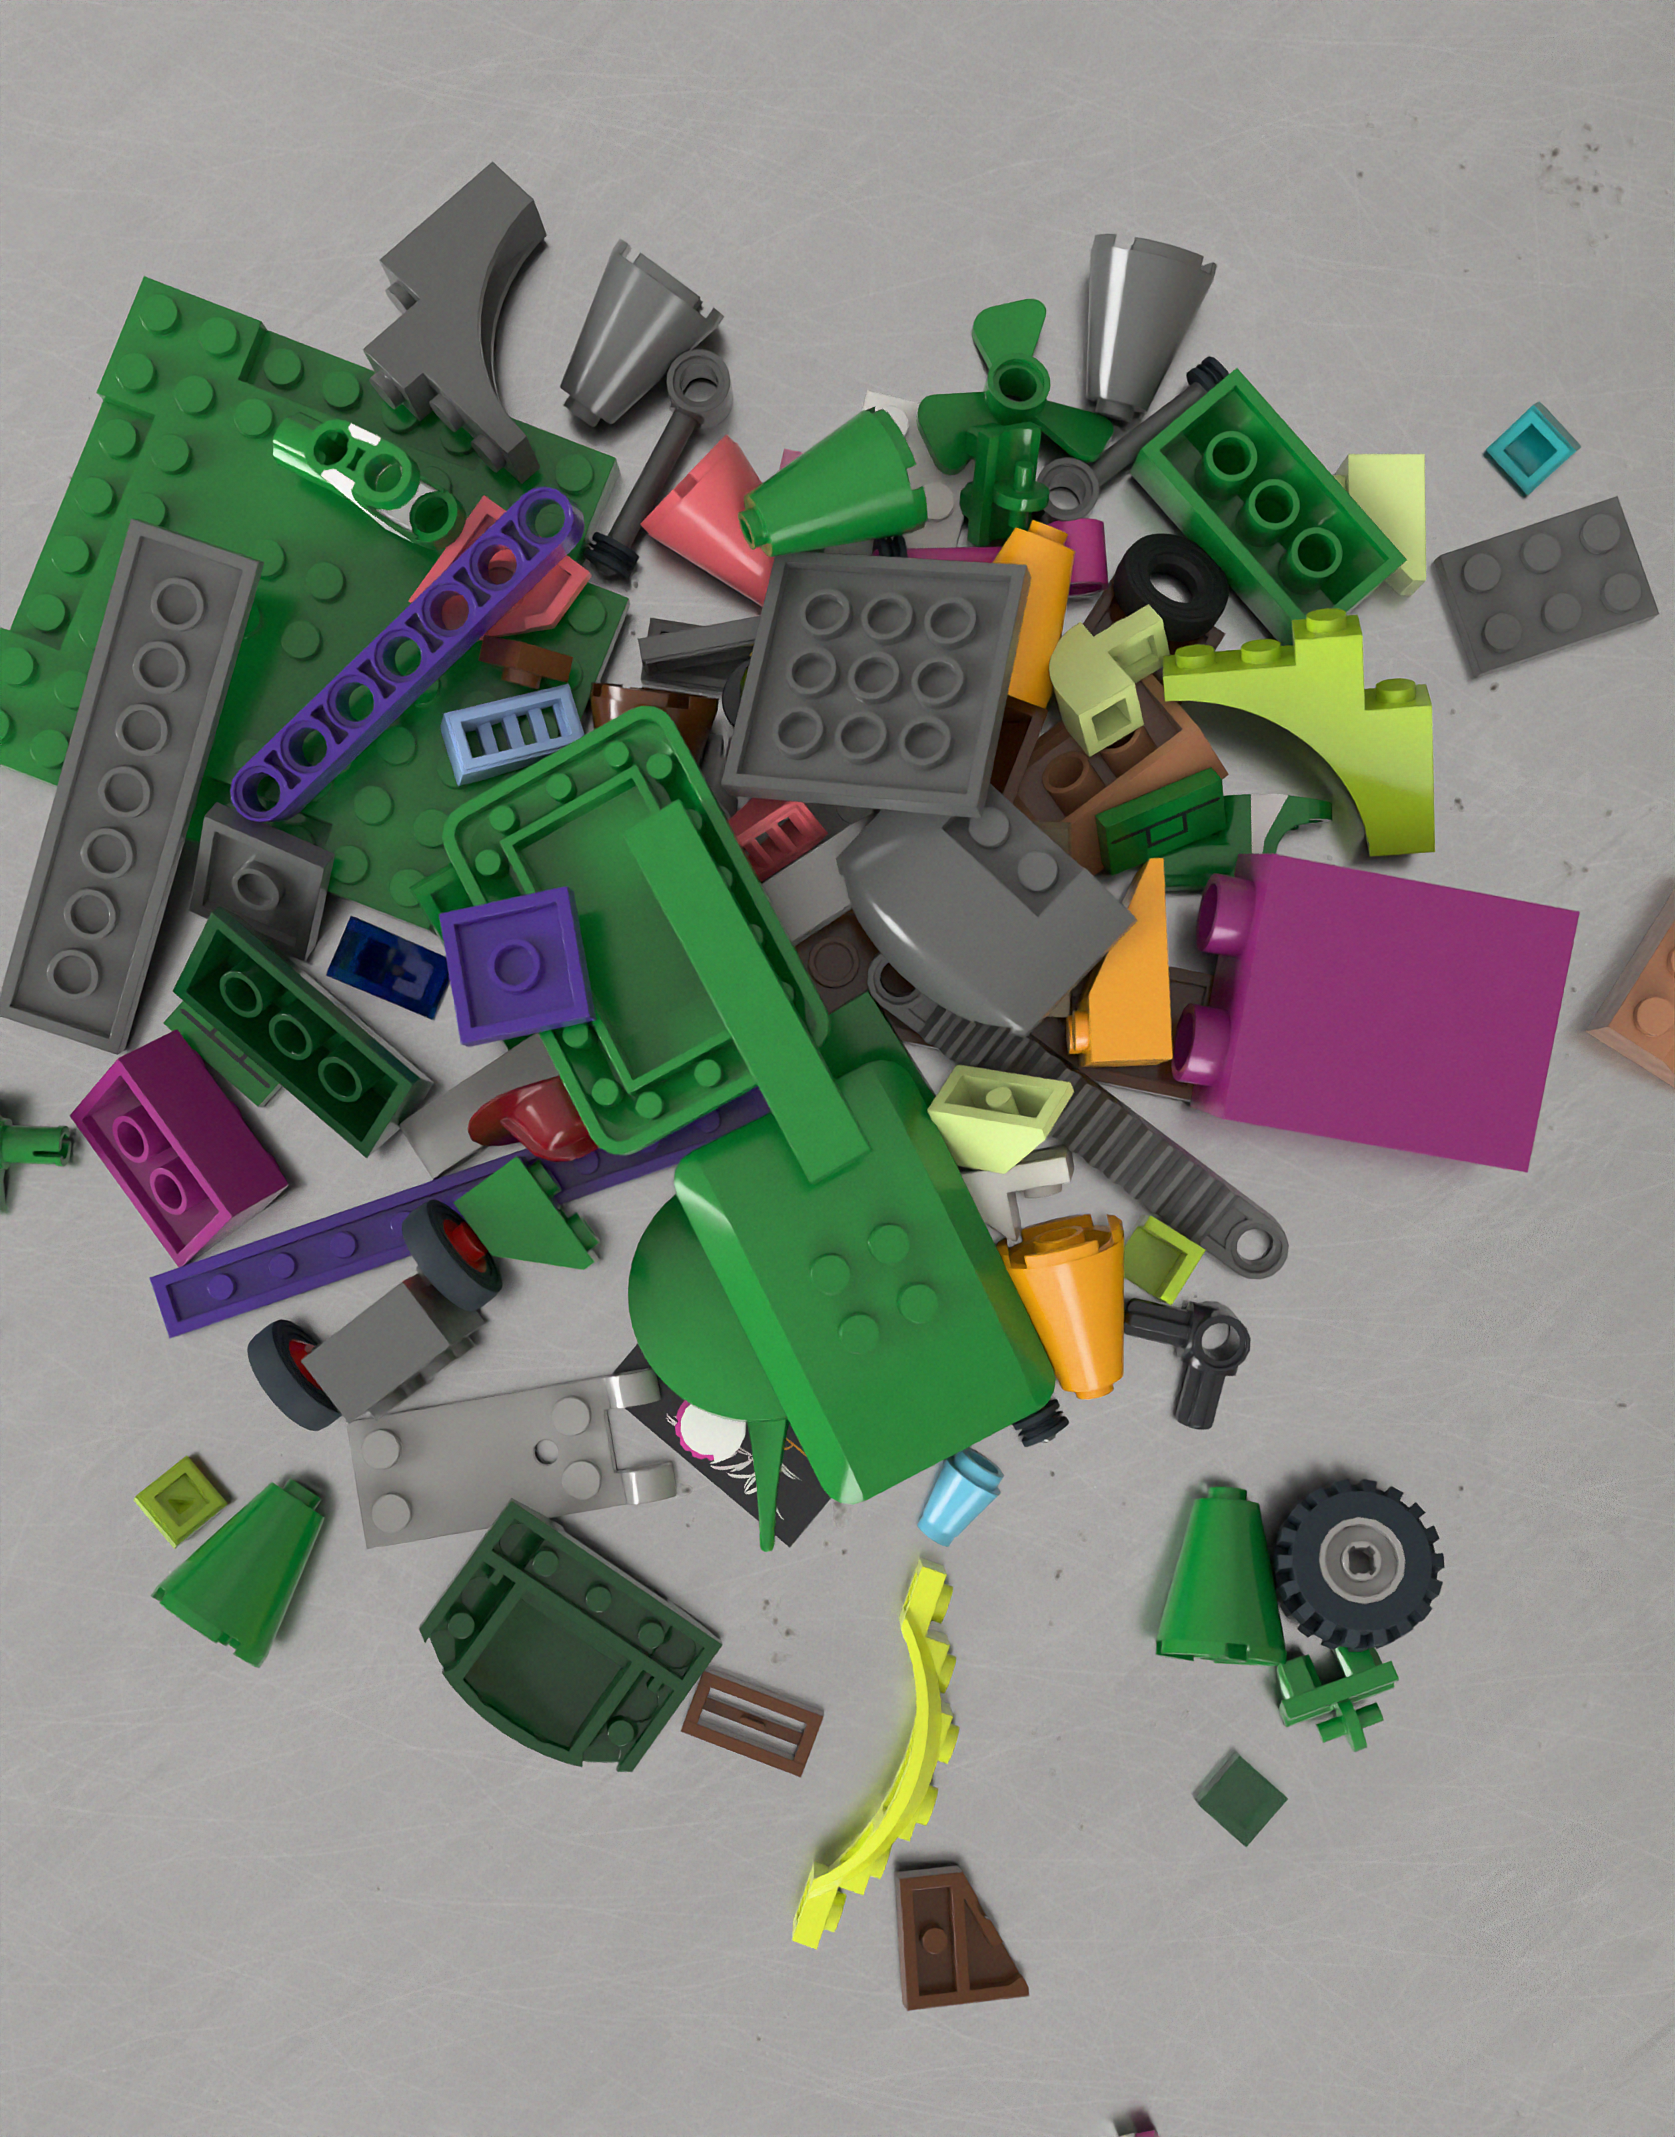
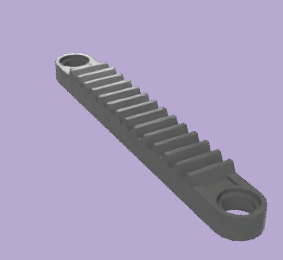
M880 951L874 955L868 968L867 984L872 997L882 1007L917 1032L925 1042L937 1047L945 1057L957 1062L959 1065L1071 1082L1074 1093L1049 1132L1050 1136L1059 1139L1070 1151L1083 1157L1091 1167L1099 1169L1111 1182L1119 1184L1131 1197L1140 1200L1151 1212L1160 1215L1172 1228L1180 1230L1189 1240L1200 1245L1235 1273L1247 1279L1261 1280L1273 1276L1283 1267L1288 1258L1289 1244L1280 1223L1266 1210L1030 1033L1026 1038L1009 1034L1012 1028L980 1022L974 1024L941 1007L915 987L910 992L904 994H895L889 991L881 980V972L889 962ZM1262 1229L1273 1238L1271 1251L1263 1259L1256 1261L1243 1258L1237 1252V1242L1241 1235L1248 1230Z

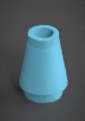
M970 1448L958 1452L955 1457H948L924 1509L923 1516L917 1524L918 1528L936 1543L949 1547L954 1538L958 1537L1000 1495L1001 1492L997 1486L1004 1478V1474L994 1463Z

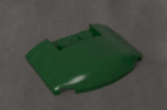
M513 1498L509 1500L419 1626L425 1643L430 1637L438 1660L443 1666L442 1674L452 1688L473 1710L503 1734L544 1756L579 1767H583V1761L593 1763L618 1762L617 1772H633L723 1645L722 1641L669 1599L665 1601L564 1531V1527Z

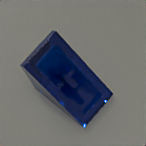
M350 916L326 976L432 1020L448 982L449 971L445 956L357 917Z

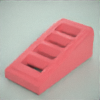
M752 798L728 820L741 846L749 853L747 857L760 882L808 852L828 835L827 831L804 802ZM788 818L781 826L778 825L779 822ZM765 832L769 837L759 844L755 838Z

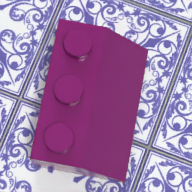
M178 1029L119 1057L70 1114L73 1122L178 1268L190 1264L262 1212L289 1185L280 1172L274 1157L264 1150L243 1121L238 1107L231 1100L227 1099L206 1070L201 1056L188 1045Z

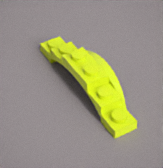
M922 1557L919 1558L899 1616L901 1631L907 1643L913 1666L916 1686L914 1725L905 1757L886 1798L876 1815L856 1841L830 1866L814 1861L793 1920L792 1941L817 1949L823 1930L834 1933L838 1926L846 1900V1894L837 1891L838 1887L864 1895L870 1876L881 1879L892 1844L896 1839L901 1838L910 1841L916 1823L926 1826L931 1817L938 1788L931 1786L930 1782L937 1761L948 1764L959 1734V1726L951 1724L953 1718L951 1706L949 1703L941 1701L940 1693L944 1694L948 1688L955 1667L956 1656L948 1654L950 1644L947 1634L929 1628L931 1620L942 1623L953 1592V1586L944 1583L947 1576L944 1565Z

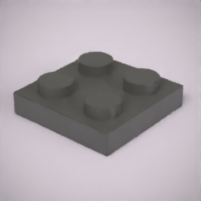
M216 802L204 816L189 911L208 919L211 912L221 906L244 919L262 936L270 940L280 951L305 961L316 946L335 854L263 822L249 820L238 813V811Z

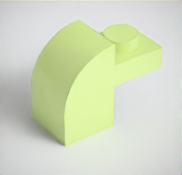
M1149 604L1128 617L1115 622L1096 636H1093L1079 622L1061 637L1050 658V678L1063 724L1089 757L1144 725L1135 683L1162 668L1163 656L1170 655L1163 620Z

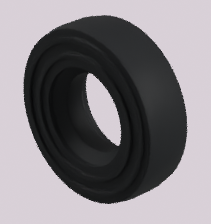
M1156 533L1137 540L1124 554L1118 564L1114 577L1115 597L1125 615L1128 617L1149 604L1162 618L1168 641H1191L1206 634L1222 615L1229 596V586L1224 571L1197 543L1173 534ZM1154 572H1161L1177 578L1191 592L1192 601L1183 603L1167 598L1154 587L1150 580V575Z

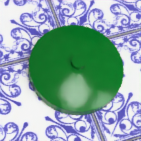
M675 1194L662 1206L645 1229L631 1264L628 1304L632 1328L638 1345L660 1379L680 1398L694 1407L711 1415L738 1422L766 1423L786 1420L788 1418Z

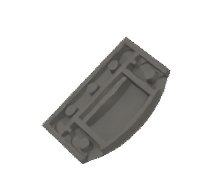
M990 783L982 818L882 809L836 858L839 874L841 876L844 875L848 897L852 904L851 907L868 937L885 959L915 988L946 1010L974 1024L980 1022L1012 1028L1009 1034L1026 1038L1137 922L1136 917L1085 867L1082 868Z

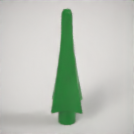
M788 1419L766 1423H747L757 1487L759 1543L761 1550L764 1552L772 1551L775 1544L777 1499L789 1426Z

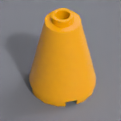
M1032 520L1028 531L1019 528L1013 530L992 563L1027 565L1031 582L1008 695L1046 709L1053 694V685L1049 672L1050 658L1062 637L1075 551L1064 546L1068 536L1067 533Z
M1091 1214L1049 1220L1022 1229L1021 1236L1023 1242L1011 1248L1008 1246L1007 1238L999 1241L996 1246L1044 1347L1061 1388L1064 1391L1075 1392L1076 1397L1079 1399H1094L1111 1393L1114 1390L1113 1383L1119 1381L1124 1375V1229L1122 1221L1115 1215L1106 1214L1109 1226H1093Z

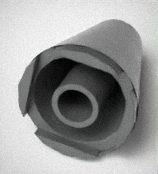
M1117 234L1095 235L1093 246L1090 250L1086 398L1097 402L1095 413L1116 420L1132 422L1134 411H1148L1214 281L1217 264L1212 262L1202 266L1204 256L1174 245L1135 237L1130 249L1114 247Z
M619 239L612 249L560 384V388L569 394L563 406L592 427L596 426L600 418L612 425L668 373L672 362L679 355L693 350L718 327L724 318L714 307L706 318L697 311L703 303L700 300L701 297L642 253L637 256L633 263L626 259L632 248L622 239Z

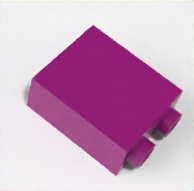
M1238 854L1234 877L1214 873L1208 880L1201 898L1196 925L1197 947L1199 951L1219 954L1209 1006L1189 1003L1180 1016L1172 1049L1173 1078L1176 1081L1194 1084L1190 1107L1221 1119L1528 1173L1580 912L1279 854Z

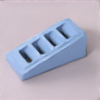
M569 684L444 713L440 725L458 786L485 780L533 765L584 736ZM551 706L561 737L554 739L549 737L541 709ZM525 714L527 715L535 743L529 745L524 744L516 718ZM501 722L509 749L499 752L491 725ZM474 730L476 731L483 756L476 758L472 757L465 734Z

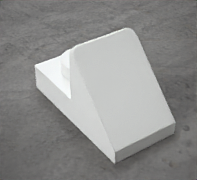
M1065 1145L1032 1150L1006 1174L957 1166L983 1221L1012 1241L1018 1240L1022 1229L1015 1191L1023 1190L1026 1198H1040L1062 1191V1183L1071 1182L1075 1169L1072 1152Z

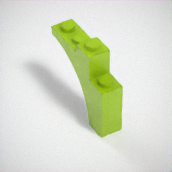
M1334 608L1311 611L1306 615V619L1292 620L1293 645L1281 646V643L1277 640L1258 639L1242 644L1239 650L1215 651L1212 646L1198 644L1181 647L1175 651V655L1163 656L1165 701L1217 703L1248 711L1289 730L1322 756L1341 778L1356 803L1365 826L1370 857L1435 852L1432 703L1427 685H1416L1410 679L1393 678L1378 682L1376 688L1364 689L1363 635L1358 615L1346 616L1344 610Z

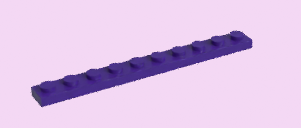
M757 1086L646 1148L629 1155H615L598 1148L581 1158L555 1163L534 1156L526 1148L150 1277V1281L169 1339L411 1257L412 1255L402 1234V1222L411 1212L429 1200H438L452 1208L465 1220L453 1202L516 1156H525L530 1164H533L538 1159L545 1164L562 1188V1191L554 1196L557 1202L562 1205L678 1165L680 1160L692 1150L770 1112L771 1109L760 1088Z

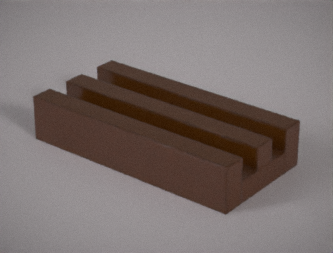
M707 1667L700 1677L680 1732L801 1777L822 1723L824 1711ZM710 1688L806 1724L805 1729L801 1731L708 1695ZM706 1710L798 1746L795 1755L789 1754L700 1720L701 1712Z

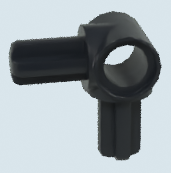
M1138 1298L1130 1299L1124 1310V1333L1129 1336L1176 1346L1178 1357H1181L1180 1361L1188 1365L1176 1412V1420L1189 1428L1197 1430L1210 1429L1213 1426L1225 1377L1236 1376L1238 1366L1245 1361L1250 1351L1251 1338L1247 1328L1228 1306L1219 1302H1205L1201 1304L1190 1301L1186 1309H1180ZM1218 1323L1230 1325V1336L1223 1346L1216 1349L1202 1347V1337L1210 1326Z

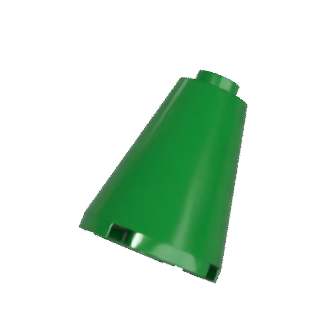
M875 407L862 410L744 496L745 510L738 513V521L743 536L750 548L754 550L760 547L768 557L906 535L924 528L928 518L927 499L923 486L914 490L911 489L907 469L917 464L900 428L884 409L876 412Z
M291 1478L283 1488H280L273 1482L269 1483L159 1583L151 1597L160 1601L159 1604L214 1643L219 1642L226 1647L229 1644L236 1649L233 1655L256 1668H260L268 1657L325 1517L314 1511L322 1499Z
M1209 1487L1208 1498L1195 1499L1155 1640L1156 1656L1194 1661V1658L1211 1660L1218 1664L1286 1665L1287 1650L1260 1504L1247 1501V1490L1233 1487Z

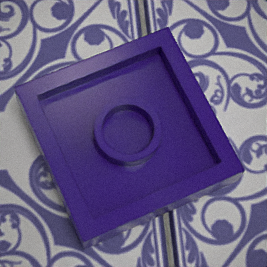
M564 886L439 914L460 1044L472 1047L596 1020L574 891L571 888Z

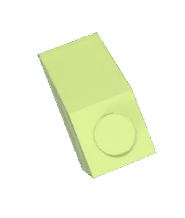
M1348 454L1337 469L1336 475L1333 476L1407 559L1385 581L1399 595H1413L1426 581L1425 454Z
M957 1064L928 1108V1113L931 1120L937 1125L957 1166L1006 1174L1046 1139L1074 1090L1071 1082Z

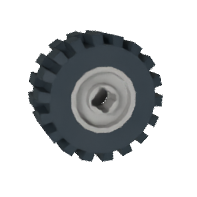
M1349 1479L1334 1482L1327 1489L1323 1490L1320 1487L1310 1493L1303 1502L1296 1506L1281 1525L1275 1536L1277 1538L1276 1545L1271 1550L1270 1563L1274 1565L1275 1574L1273 1579L1275 1590L1280 1592L1283 1602L1279 1605L1286 1618L1291 1614L1300 1623L1297 1630L1307 1638L1313 1634L1322 1639V1646L1331 1649L1342 1646L1348 1647V1652H1363L1368 1648L1376 1647L1378 1649L1394 1642L1414 1630L1413 1628L1418 1623L1425 1620L1433 1609L1430 1607L1432 1600L1440 1595L1443 1582L1437 1580V1574L1445 1567L1444 1553H1435L1433 1543L1440 1539L1435 1526L1433 1525L1426 1529L1419 1519L1426 1512L1416 1502L1408 1507L1400 1501L1404 1494L1402 1491L1392 1486L1386 1491L1376 1489L1377 1481L1362 1479L1357 1485H1350Z

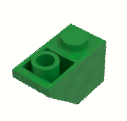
M516 1156L453 1202L492 1256L585 1270L600 1260L592 1250V1248L600 1243L597 1235L578 1211L568 1217L554 1197L562 1191V1188L540 1159L530 1164L525 1156Z

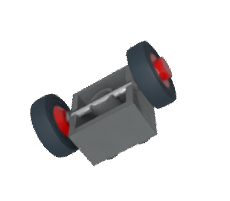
M429 1200L405 1218L402 1222V1234L412 1257L418 1265L416 1267L418 1273L399 1283L324 1343H318L303 1328L283 1319L266 1326L249 1342L247 1349L248 1359L256 1379L272 1402L289 1419L311 1431H319L328 1427L342 1415L350 1424L368 1411L377 1421L394 1407H398L422 1389L427 1381L442 1370L450 1367L476 1347L469 1336L485 1324L476 1310L491 1301L501 1291L503 1282L492 1255L471 1226L452 1208L438 1200Z

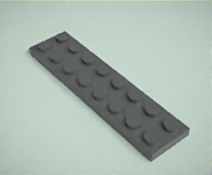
M140 519L130 520L0 992V1017L116 1055L125 1050L265 563L264 561Z

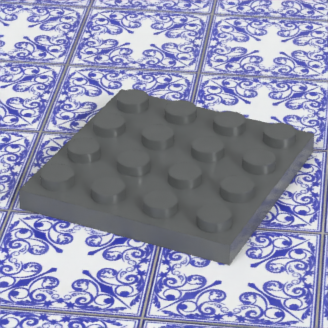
M798 552L775 556L721 782L726 793L729 796L982 818L1031 582L1027 565L820 552Z

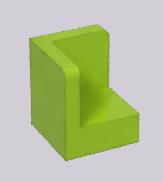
M1141 1215L1124 1242V1279L1159 1301L1172 1305L1206 1250L1151 1215Z

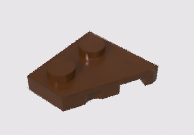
M958 1866L894 1872L902 2004L907 2011L1029 1997V1986L1013 1963L1003 1945L1002 1939L991 1920L985 1914L978 1902V1897Z

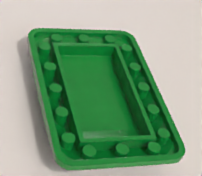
M639 706L628 710L460 805L449 814L443 826L442 834L445 850L473 906L568 886L574 891L596 1020L538 1032L591 1138L599 1148L615 1155H629L638 1152L758 1086L622 835L623 831L678 799L685 804L819 1050L827 1042L831 1029L829 1013L682 734L669 715L654 706Z
M880 1059L865 1063L835 1079L872 1146L873 1152L816 1184L810 1183L774 1114L770 1111L689 1152L677 1165L673 1180L676 1195L820 1485L829 1497L844 1504H857L866 1501L1035 1413L1049 1402L1054 1393L1056 1381L1053 1367L1024 1304L937 1125L930 1118L928 1108L913 1078L901 1065L894 1061Z

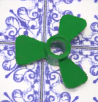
M1030 298L988 307L975 318L971 331L972 338L989 368L983 392L934 394L926 396L919 404L916 416L917 428L935 466L942 473L947 475L959 474L972 460L964 452L966 431L970 427L997 423L1006 426L1031 421L1040 426L1041 430L1070 456L1082 462L1098 460L1110 442L1114 433V427L1106 417L1047 400L1051 386L1050 377L1044 365L1033 357L1046 318V307L1041 301ZM1004 395H1015L1021 398L1023 401H1012Z

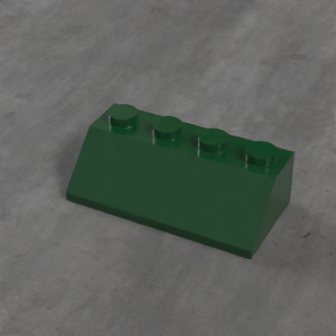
M221 906L211 912L172 992L365 1158H368L400 1129L399 1125L416 1112L434 1082L244 919Z

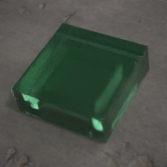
M1237 1751L1195 1798L1196 1803L1245 1847L1251 1843L1288 1800L1287 1796Z

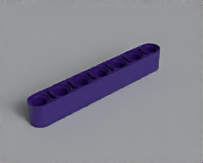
M545 486L533 488L517 500L238 771L232 780L230 789L232 803L238 813L249 820L257 822L285 821L297 815L578 544L583 536L585 527L583 513L578 505L557 489ZM547 505H561L565 515L562 529L553 537L541 538L535 526L537 514ZM512 550L517 562L515 574L509 581L496 585L489 577V562L493 555L499 551ZM462 595L468 603V618L463 626L456 630H449L442 621L443 605L451 597ZM413 640L420 648L421 662L415 672L404 676L396 667L395 655L401 644ZM365 685L373 694L374 706L367 718L358 721L350 712L349 699L356 688ZM314 730L322 733L327 743L326 756L316 766L310 764L303 753L304 740ZM267 775L275 778L280 787L279 801L270 810L261 805L257 795L258 785Z

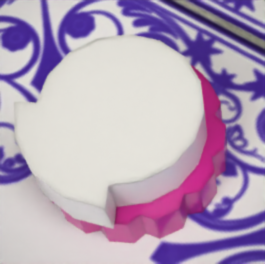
M686 1401L682 1403L676 1415L678 1422L675 1425L676 1435L680 1437V1445L685 1451H691L693 1457L701 1460L708 1458L710 1461L714 1460V1463L728 1459L739 1449L746 1435V1422L727 1420L711 1415Z

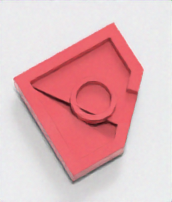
M484 495L467 518L462 533L455 542L447 546L411 596L409 602L412 603L506 511ZM512 550L499 551L493 555L489 562V577L496 585L509 581L515 574L517 562ZM566 555L484 635L498 638L555 628L592 577L591 573ZM462 595L453 596L445 602L441 615L447 629L456 630L463 626L469 614L468 603Z

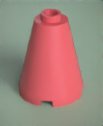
M726 434L640 525L649 533V536L763 607L775 556L768 557L760 547L754 550L751 549L743 536L738 521V513L745 510L744 496L759 486L762 481L739 444L735 443Z

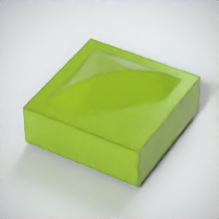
M187 1455L137 1494L133 1500L174 1549L228 1505Z

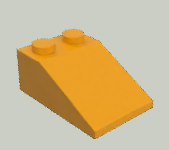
M1150 858L1134 875L1122 904L1136 917L1137 922L1092 968L1076 1004L1077 1011H1073L1072 1015L1066 1017L1068 1054H1079V1068L1158 1065L1173 1058L1163 858Z

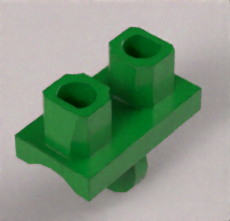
M1031 421L1006 426L988 423L972 426L966 431L964 452L975 461L973 481L968 482L960 491L959 506L962 514L969 519L967 540L977 547L986 546L991 541L999 538H1009L1015 528L1028 531L1032 512L1045 509L1048 506L1049 488L1045 484L1035 481L1042 428Z
M1339 1646L1336 1649H1332L1344 1678L1323 1686L1309 1654L1286 1661V1665L1279 1664L1276 1671L1280 1692L1283 1697L1279 1712L1286 1728L1335 1710L1337 1717L1316 1724L1321 1741L1325 1743L1345 1735L1353 1752L1367 1748L1363 1728L1384 1721L1377 1702L1356 1710L1352 1704L1394 1689V1682H1397L1399 1677L1392 1661L1382 1663L1374 1647L1368 1648L1363 1652H1348V1647Z

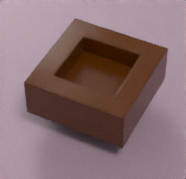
M484 635L478 661L502 667L501 680L539 689L542 678L568 683L573 657L524 642Z

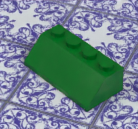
M1238 368L1233 370L1141 448L1130 470V474L1189 540L1197 543L1224 571L1228 585L1282 646L1293 645L1292 620L1306 619V615L1309 612L1327 608L1344 610L1347 616L1407 561L1403 554Z

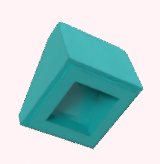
M1537 402L1500 435L1486 451L1520 488L1529 495L1581 448V445L1541 402Z

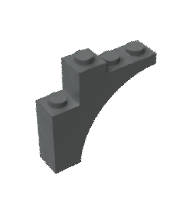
M492 161L379 260L391 283L385 290L386 294L402 315L370 342L363 351L375 372L369 381L390 407L396 409L403 404L419 421H422L429 413L434 411L451 431L456 432L463 427L474 438L471 441L473 449L490 469L497 473L504 467L516 480L523 484L540 468V465L527 436L513 422L500 403L493 369V345L496 324L511 282L523 262L547 234L534 199Z

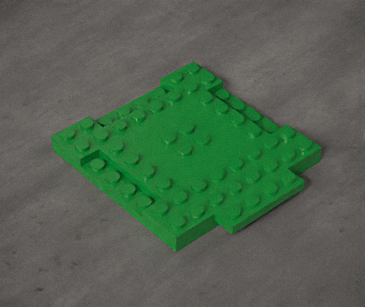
M144 276L96 392L103 399L102 405L10 630L0 627V766L57 788L131 519H140L265 562L186 835L187 839L200 843L204 816L216 802L236 810L232 803L230 789L232 780L238 771L411 604L409 599L446 548L431 550L413 543L381 527L351 501L279 466L273 458V438L277 428L286 417L302 412L323 423L333 419L344 420L398 446L417 463L422 476L444 487L463 504L466 511V520L484 495L507 511L517 500L533 488L545 486L557 489L575 502L583 513L585 524L583 536L578 544L567 554V556L582 567L586 559L583 553L586 549H590L589 543L593 541L592 536L598 529L620 474L617 459L511 418L527 436L540 465V468L521 484L504 467L497 473L490 469L473 449L471 441L474 438L463 427L456 432L451 431L434 411L429 413L422 421H419L403 404L396 409L390 407L369 381L375 374L373 370L269 331L260 320ZM547 505L537 514L535 521L536 531L542 538L553 537L562 529L565 515L561 505ZM448 506L439 507L432 512L426 522V533L436 532L444 526L449 516ZM587 582L555 628L498 637L524 642L573 657L568 683L542 678L539 689L503 681L501 680L502 667L478 661L483 640L477 641L297 815L285 821L263 823L335 854L327 893L436 935L435 930L409 887L451 863L442 840L443 826L449 814L460 805L529 767L526 766L485 780L458 786L440 728L444 713L569 684L581 725H583L591 705V682H600L630 607L629 598ZM410 640L401 644L396 651L395 663L399 672L404 676L415 672L421 662V651L417 643ZM362 685L356 688L350 695L349 709L355 719L358 721L364 720L373 710L374 698L370 689ZM552 706L541 709L550 739L561 737ZM527 715L516 717L524 744L535 743ZM501 722L491 725L499 752L508 750L509 747ZM318 730L308 734L303 744L305 758L310 764L316 766L322 762L327 752L326 740ZM476 731L465 733L472 757L483 756ZM271 775L264 777L257 789L258 800L267 810L274 808L280 798L279 784Z

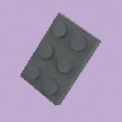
M1618 496L1439 555L1434 561L1475 678L1637 625L1659 615Z

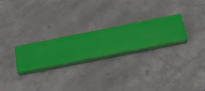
M678 799L623 831V837L810 1183L816 1184L873 1152L872 1146L685 804Z

